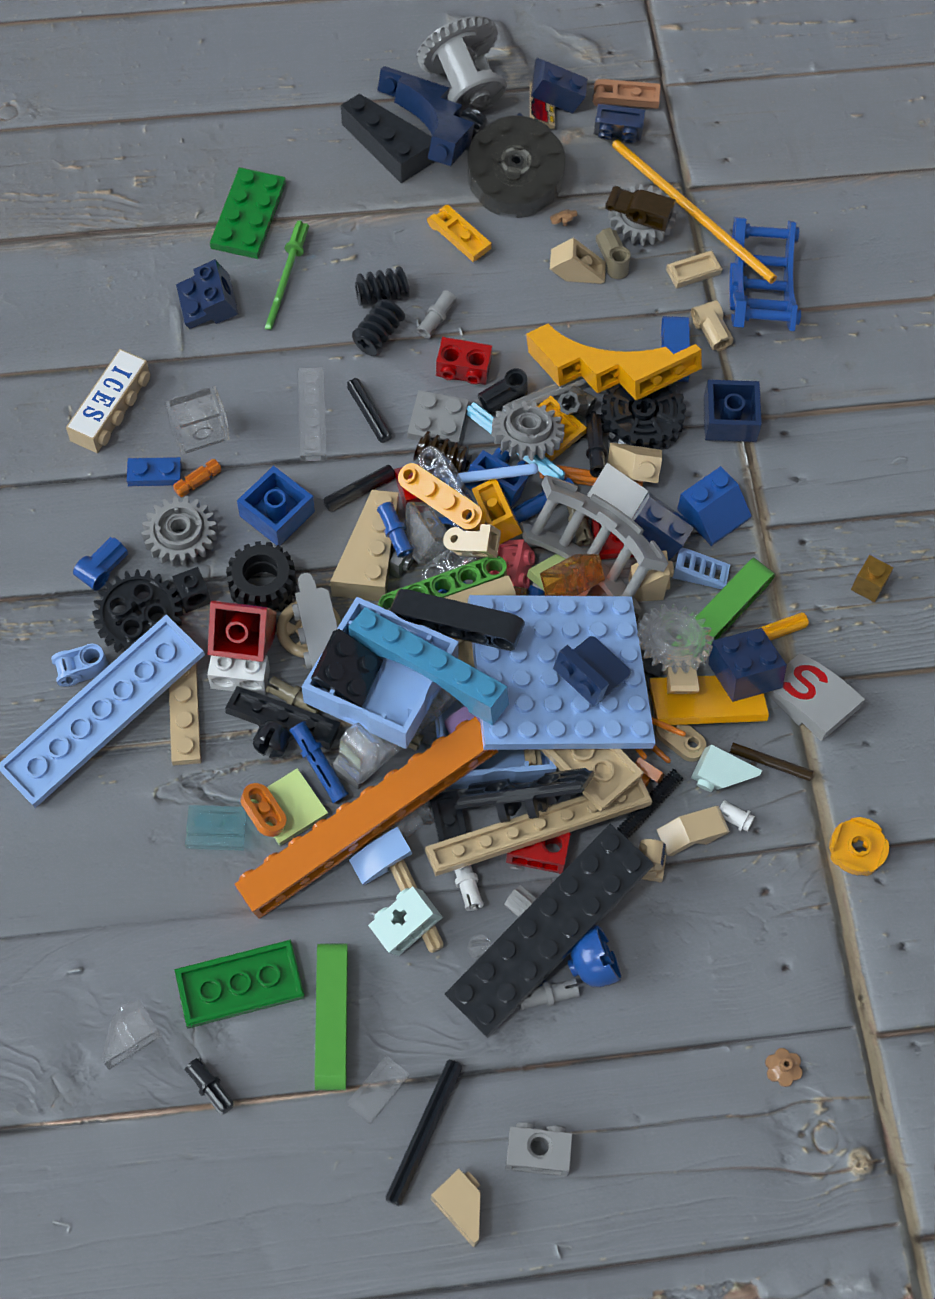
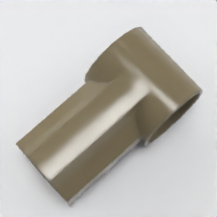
M611 227L602 229L596 235V243L607 264V274L613 279H623L629 272L630 251L623 246L616 230H612Z

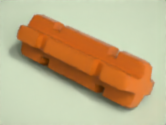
M211 459L205 463V467L200 466L185 476L184 481L181 479L174 483L173 487L177 495L184 497L190 493V489L194 490L210 479L209 476L212 475L214 477L219 474L221 466L217 460Z

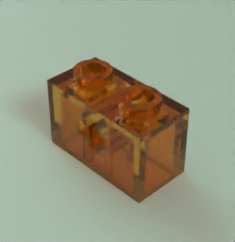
M574 554L540 573L545 596H578L605 580L599 554Z

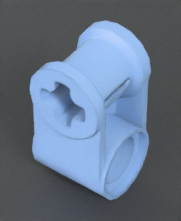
M93 643L71 650L60 651L51 657L52 664L56 666L58 673L56 678L57 684L62 687L73 686L79 682L95 678L109 666L102 648ZM99 658L95 663H89L91 659Z

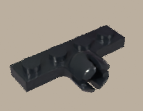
M236 686L225 707L226 714L259 726L253 738L254 749L259 754L265 756L269 747L273 748L269 756L271 759L283 756L289 742L295 739L289 730L303 721L306 722L317 743L321 742L322 748L327 750L331 749L341 722Z

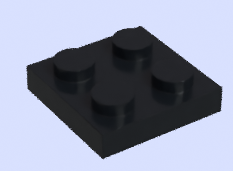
M337 629L332 632L310 679L328 691L331 689L335 690V696L362 707L383 659L342 630Z

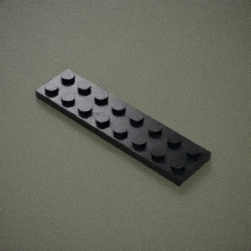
M610 823L444 995L488 1038L563 961L575 945L654 866V863Z

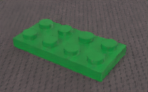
M239 167L212 235L210 248L258 259L284 191L286 177Z

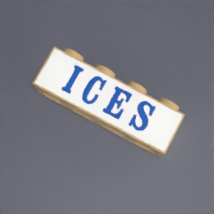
M119 349L66 426L71 442L95 453H98L101 447L109 442L111 432L116 426L121 424L124 413L129 406L135 403L137 394L142 386L145 387L150 380L147 360Z

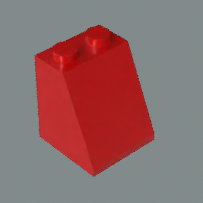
M211 601L207 655L263 662L275 638L277 612L267 607Z

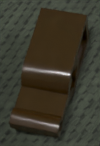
M613 186L605 209L626 214V217L634 223L666 232L673 214L675 199L640 189L633 193L623 190L619 186Z

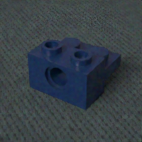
M216 259L194 268L195 276L176 284L184 323L189 329L209 320H213L218 324L239 314L229 273Z

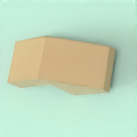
M666 661L664 663L663 675H667V694H696L699 692L695 661Z
M719 806L680 816L657 829L661 842L666 844L665 851L668 856H674L695 843L707 845L730 832Z

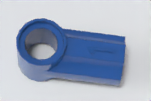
M110 537L91 557L84 556L75 565L73 574L94 591L100 590L108 581L110 572L128 555V550L115 537Z

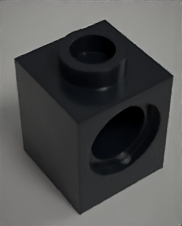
M198 567L172 576L185 613L210 604L209 591Z

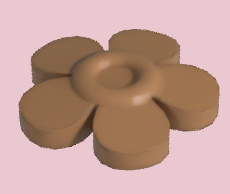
M563 210L550 216L552 224L562 222L563 226H567V222L571 221L572 217L578 214L576 210Z

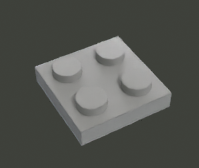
M418 390L407 439L419 441L427 431H430V440H433L436 435H440L441 444L448 438L450 439L449 446L453 447L456 442H460L469 399Z

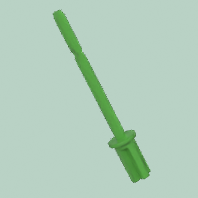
M297 221L289 243L285 244V251L289 255L265 329L273 328L296 256H302L304 253L303 244L309 225L302 221Z

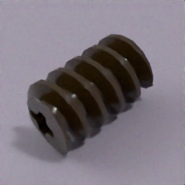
M427 431L421 437L416 447L413 461H416L418 458L421 464H426L429 461L431 468H435L439 464V470L445 472L448 469L449 474L468 472L472 461V455H469V446H465L461 452L459 451V442H456L451 448L449 447L450 439L448 438L443 444L440 443V435H436L433 440H430V431Z

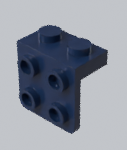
M598 104L594 135H598L600 139L611 140L612 137L622 138V141L627 143H635L636 140L641 141L645 110Z
M594 636L588 637L575 649L566 645L559 651L553 669L593 707L628 679L631 674V670Z

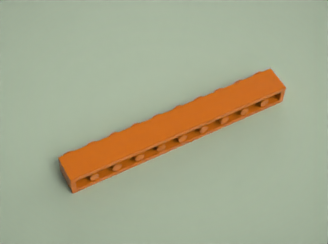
M476 717L470 721H462L456 726L454 732L446 737L441 736L432 743L431 748L423 753L419 752L413 755L408 760V764L399 770L394 769L387 773L384 780L376 786L372 785L364 789L359 798L351 803L346 802L336 810V814L315 823L312 830L304 836L300 835L293 838L288 843L287 848L279 853L270 854L265 858L263 864L255 870L250 869L244 872L239 877V881L234 885L252 912L260 919L498 753V750H483L481 723Z

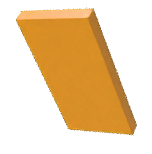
M715 675L697 676L699 692L696 694H667V677L649 678V689L655 719L669 725L768 721L769 712L764 693L732 702Z

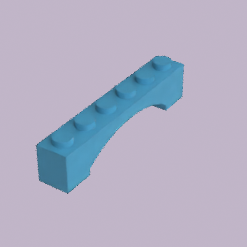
M366 607L348 627L350 637L379 657L405 665L427 677L468 708V712L492 726L509 705L508 688L506 685Z

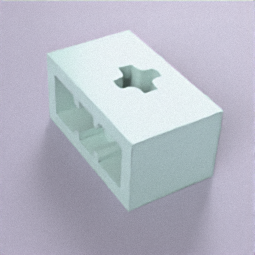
M412 886L401 891L397 895L396 901L390 907H385L378 911L374 916L375 920L368 926L388 953L399 956L443 917L423 890Z

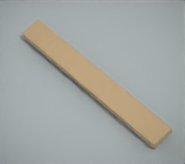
M640 778L602 812L583 795L549 806L546 812L539 811V818L530 819L528 814L512 818L510 822H500L426 846L425 852L435 876L650 806L652 799L642 778Z

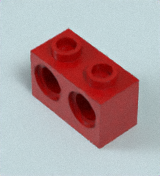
M442 337L436 360V376L446 380L455 379L466 381L470 384L486 385L492 360V345Z
M571 832L508 852L506 863L561 874L564 870ZM553 843L558 845L560 850L558 852H550L545 846Z

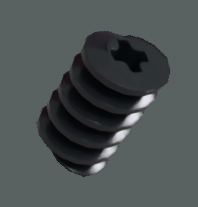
M401 266L396 267L395 274L391 268L386 269L385 275L381 270H377L375 277L372 272H367L366 280L361 273L357 274L355 291L359 306H362L363 298L366 299L368 304H371L373 296L378 301L382 300V295L385 294L387 300L391 301L392 293H395L398 299H401L402 291L406 293L407 297L410 295L408 280Z
M378 300L375 307L365 316L364 321H361L358 328L352 332V338L356 346L366 355L375 356L377 349L382 348V342H386L389 339L388 335H392L394 328H398L400 321L405 319L403 310L389 300Z

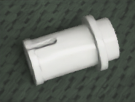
M726 800L720 806L725 821L739 827L738 830L740 832L742 829L748 832L755 816L751 815L750 810L745 812Z

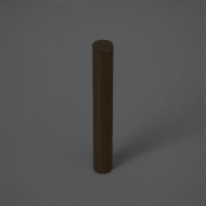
M732 743L729 752L731 754L807 781L811 780L813 770L737 743Z

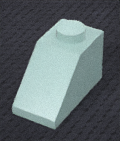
M710 745L704 748L691 778L698 781V787L712 792L713 790L716 791L760 776L762 770Z

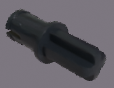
M200 1057L192 1060L185 1067V1072L188 1073L198 1086L199 1094L201 1096L205 1095L219 1114H226L233 1108L234 1103L219 1084L220 1078L214 1077Z

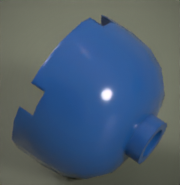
M599 925L590 930L571 951L572 959L567 961L574 977L579 975L582 981L591 987L608 986L620 981L621 978L616 956L606 944L609 941Z

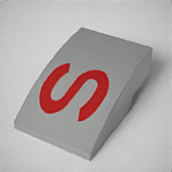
M801 653L787 663L783 688L766 693L799 726L804 724L820 741H823L859 710L865 700L835 673Z

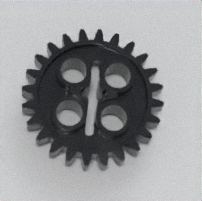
M136 569L133 577L130 576L128 571H125V579L121 580L115 575L116 583L114 585L109 582L105 583L107 592L98 591L102 600H94V605L98 610L92 611L94 618L97 619L93 623L96 629H100L98 631L99 637H106V646L114 643L115 652L118 653L122 648H124L125 652L158 622L150 620L151 616L156 613H161L164 616L167 615L178 626H182V621L178 618V616L183 615V609L179 607L182 605L181 598L176 597L178 595L176 588L170 589L171 584L169 580L162 583L161 574L156 575L152 579L150 570L145 573V576H141L139 569ZM141 592L150 593L145 599L137 598V595ZM118 605L126 606L125 610L120 613L113 612V609ZM138 610L142 614L138 616L134 612ZM131 627L140 628L134 635L126 634L127 630Z

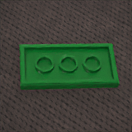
M291 939L174 969L187 1029L305 998Z

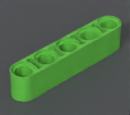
M497 556V558L485 557L400 589H408L444 598L507 576V565L500 556ZM495 570L499 571L500 573L492 575L489 572ZM465 580L475 581L472 584L463 583ZM399 589L383 595L379 599L378 605L386 610L389 609ZM440 589L449 590V592L443 594L437 591Z
M753 557L676 637L671 648L687 661H695L696 663L707 652L711 642L719 639L769 586L775 577V573Z
M347 943L317 944L315 1091L346 1090Z

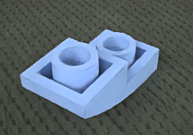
M396 827L364 847L350 858L349 861L364 886L389 872L387 868L412 855V852L399 828Z

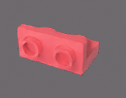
M524 539L508 540L499 545L497 556L502 557L506 562L507 576L509 575L516 595L525 596L530 586V579L527 577V573L535 563V553L527 542H524ZM493 570V571H490L489 573L492 574V575H496V574H499L500 572Z

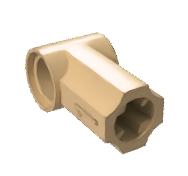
M717 300L691 309V318L694 326L697 329H702L712 350L722 351L732 344L733 337L723 320V311Z

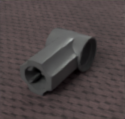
M574 385L568 393L561 394L558 403L561 407L560 411L564 414H579L586 418V415L590 414L595 407L597 398Z

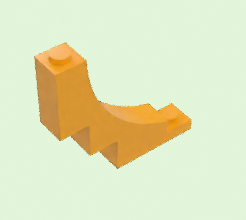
M549 324L526 333L528 353L559 387L582 376L597 394L620 383L635 400H638L702 369V352L696 344L675 354L667 347L624 352L597 349L580 344L563 336Z

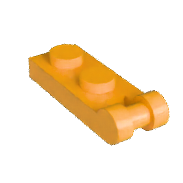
M444 205L440 208L438 214H432L427 218V223L433 230L440 232L472 262H475L491 250L492 243L449 205Z

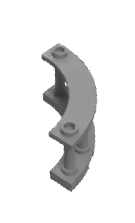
M545 475L541 483L547 498L544 507L534 525L521 522L519 525L523 532L524 542L550 550L574 563L590 575L608 596H632L634 611L639 614L641 608L634 595L649 570L653 569L664 572L669 563L663 552L654 541L648 542L642 535L644 530L635 521L609 502L595 494L588 497L576 491L578 486ZM560 503L576 509L562 536L544 529L556 505ZM585 515L596 520L602 526L588 552L571 542ZM612 532L624 543V547L612 568L609 569L604 563L597 560V556ZM633 554L639 566L626 586L619 576Z

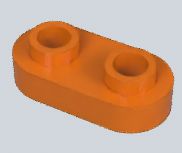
M259 783L247 785L241 796L242 807L261 834L268 837L279 835L286 824L285 813L266 786ZM251 799H255L259 803H253ZM266 822H271L274 826H270Z

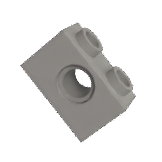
M516 1123V1127L510 1126L505 1170L567 1177L570 1168L572 1133H566L565 1128L548 1126L547 1130L534 1129L535 1125L529 1123ZM536 1141L543 1142L547 1147V1153L542 1156L535 1155L531 1151L530 1145Z

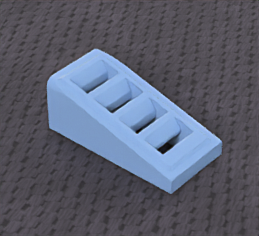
M681 548L678 551L672 578L723 589L727 584L730 564L687 548ZM684 563H689V568L684 567ZM695 565L700 566L699 572L694 571ZM705 567L711 568L709 576L704 574ZM716 570L721 571L720 579L714 578Z

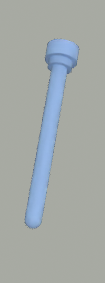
M532 463L448 474L442 470L429 473L450 486L533 475L538 472L539 467L537 464Z

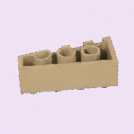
M371 491L330 581L332 596L353 599L359 597L364 600L379 601L387 593L390 574L389 561L392 558L393 544L390 537H386L384 533L386 528L377 509L383 503L393 502L398 515L399 492Z

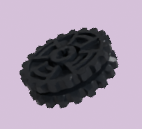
M620 383L607 389L608 394H604L602 399L604 404L601 407L602 423H605L602 425L603 433H609L608 440L610 442L616 441L618 444L659 450L661 447L668 449L671 446L670 441L676 442L679 438L678 432H682L683 429L682 423L685 420L683 413L686 412V404H682L684 397L682 394H677L678 387L674 384L671 386L667 385L641 399L635 400Z

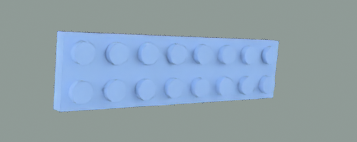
M165 615L0 762V772L36 808L205 655L204 651L176 623Z

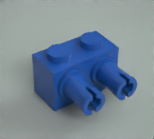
M501 447L497 448L492 455L483 450L472 462L468 472L509 467L510 465L506 464L510 459L509 452L505 450L501 454ZM521 460L517 465H524L526 462ZM528 475L497 479L511 508L521 498ZM489 480L464 483V487L472 491L473 488Z

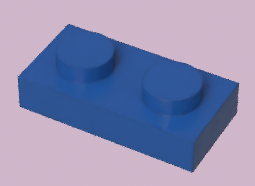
M181 457L128 458V486L174 485V483L181 480Z

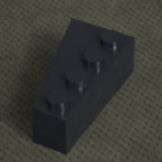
M360 93L341 104L342 125L400 183L405 182L436 162L428 159L432 136Z

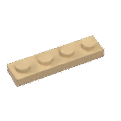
M195 663L169 687L171 761L173 766L201 763L197 663Z

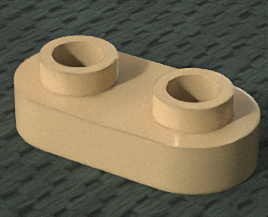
M688 724L673 725L686 732L684 737L656 726L657 738L682 759L689 762L700 759L706 747V741ZM688 742H695L697 747H690Z

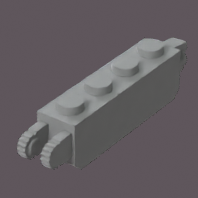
M307 572L301 574L298 578L300 592L295 593L297 604H293L292 608L295 621L301 620L302 628L297 629L301 645L307 644L308 652L303 653L306 668L313 669L323 653L332 632L337 630L338 627L329 591L322 587L316 588L313 575Z

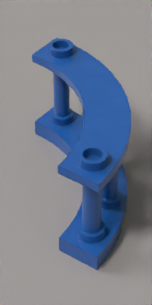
M734 217L732 238L743 247L745 238L748 239L749 236L786 239L785 257L753 255L765 266L784 267V281L776 280L770 284L763 279H749L747 276H743V267H746L747 263L737 255L735 256V263H730V310H735V314H731L732 325L734 327H744V322L749 321V319L786 321L788 329L795 331L796 325H799L801 321V310L798 309L795 301L793 287L794 242H798L799 227H796V222L788 221L787 229L756 227L746 223V218ZM746 288L784 291V301L748 298L747 295H744V291H746Z

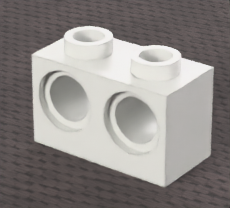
M211 656L207 674L211 689L234 691L236 686L266 695L270 674L268 656L265 657L263 662Z

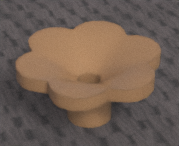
M785 1048L777 1049L775 1054L769 1055L765 1060V1065L768 1068V1079L772 1082H778L782 1087H789L793 1080H799L803 1072L799 1067L800 1057L795 1053H789Z

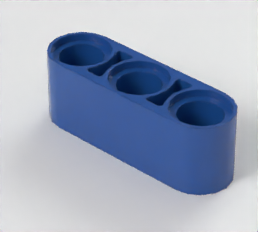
M662 317L661 348L667 347L675 354L690 347L689 317ZM690 375L676 382H689Z

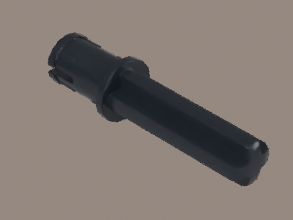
M591 411V414L586 415L588 439L586 456L590 463V474L594 477H599L605 467L607 450L603 443L601 415L596 414V411Z

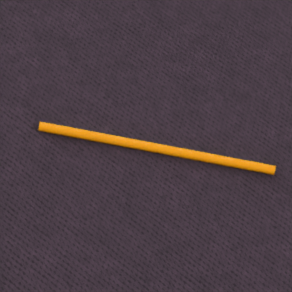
M617 139L613 142L612 147L669 195L670 198L675 199L678 205L770 284L776 281L777 275L621 141Z

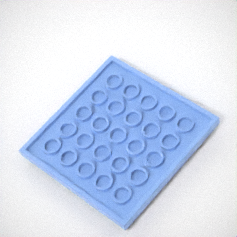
M469 595V604L512 613L522 618L525 622L514 650L508 651L472 642L474 667L506 685L508 688L509 705L493 726L480 719L483 750L653 749L655 737L632 596ZM590 636L596 637L631 670L629 678L594 707L553 669L561 649L566 645L575 649Z

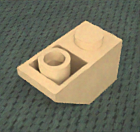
M662 551L668 561L667 551ZM668 561L669 564L664 572L653 569L648 571L634 595L637 602L664 600L666 590L670 589V577H673L674 573L672 561ZM638 562L631 565L628 577L629 582L639 566Z

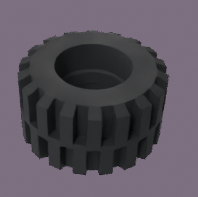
M261 541L255 542L254 546H250V544L244 545L243 551L238 549L235 552V558H230L226 574L233 602H236V604L267 607L274 611L278 609L279 612L285 609L284 604L290 605L292 596H295L297 581L294 562L287 551L283 553V547L277 545L274 548L272 542H266V545H261ZM260 572H268L276 576L271 583L264 586H256L248 582L250 577Z

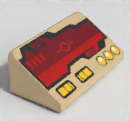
M530 82L531 126L535 130L555 128V106L531 97L532 82Z

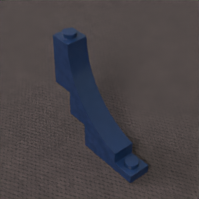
M386 66L381 68L377 91L395 97L394 103L414 114L426 125L432 134L428 159L452 166L470 146L475 122L459 117L462 105L447 100L449 87Z

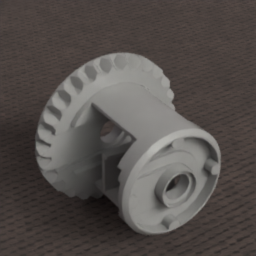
M483 16L465 17L442 26L424 40L417 52V62L423 71L429 74L435 73L439 75L442 73L447 75L452 87L448 94V100L461 104V113L468 107L478 111L491 107L502 98L507 89L505 79L492 72L485 57V54L490 52V48L494 47L498 31L494 21Z

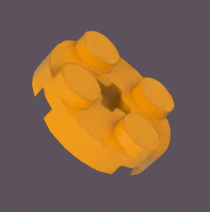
M863 817L851 818L849 821L840 823L831 835L829 842L831 860L842 870L850 874L871 875L882 866L888 856V839H885L881 832V827L874 821ZM858 840L862 841V846L866 848V851L857 852L852 843L856 844Z

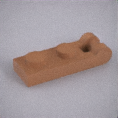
M598 79L594 82V91L596 93L593 95V104L597 107L598 104L659 108L660 84Z

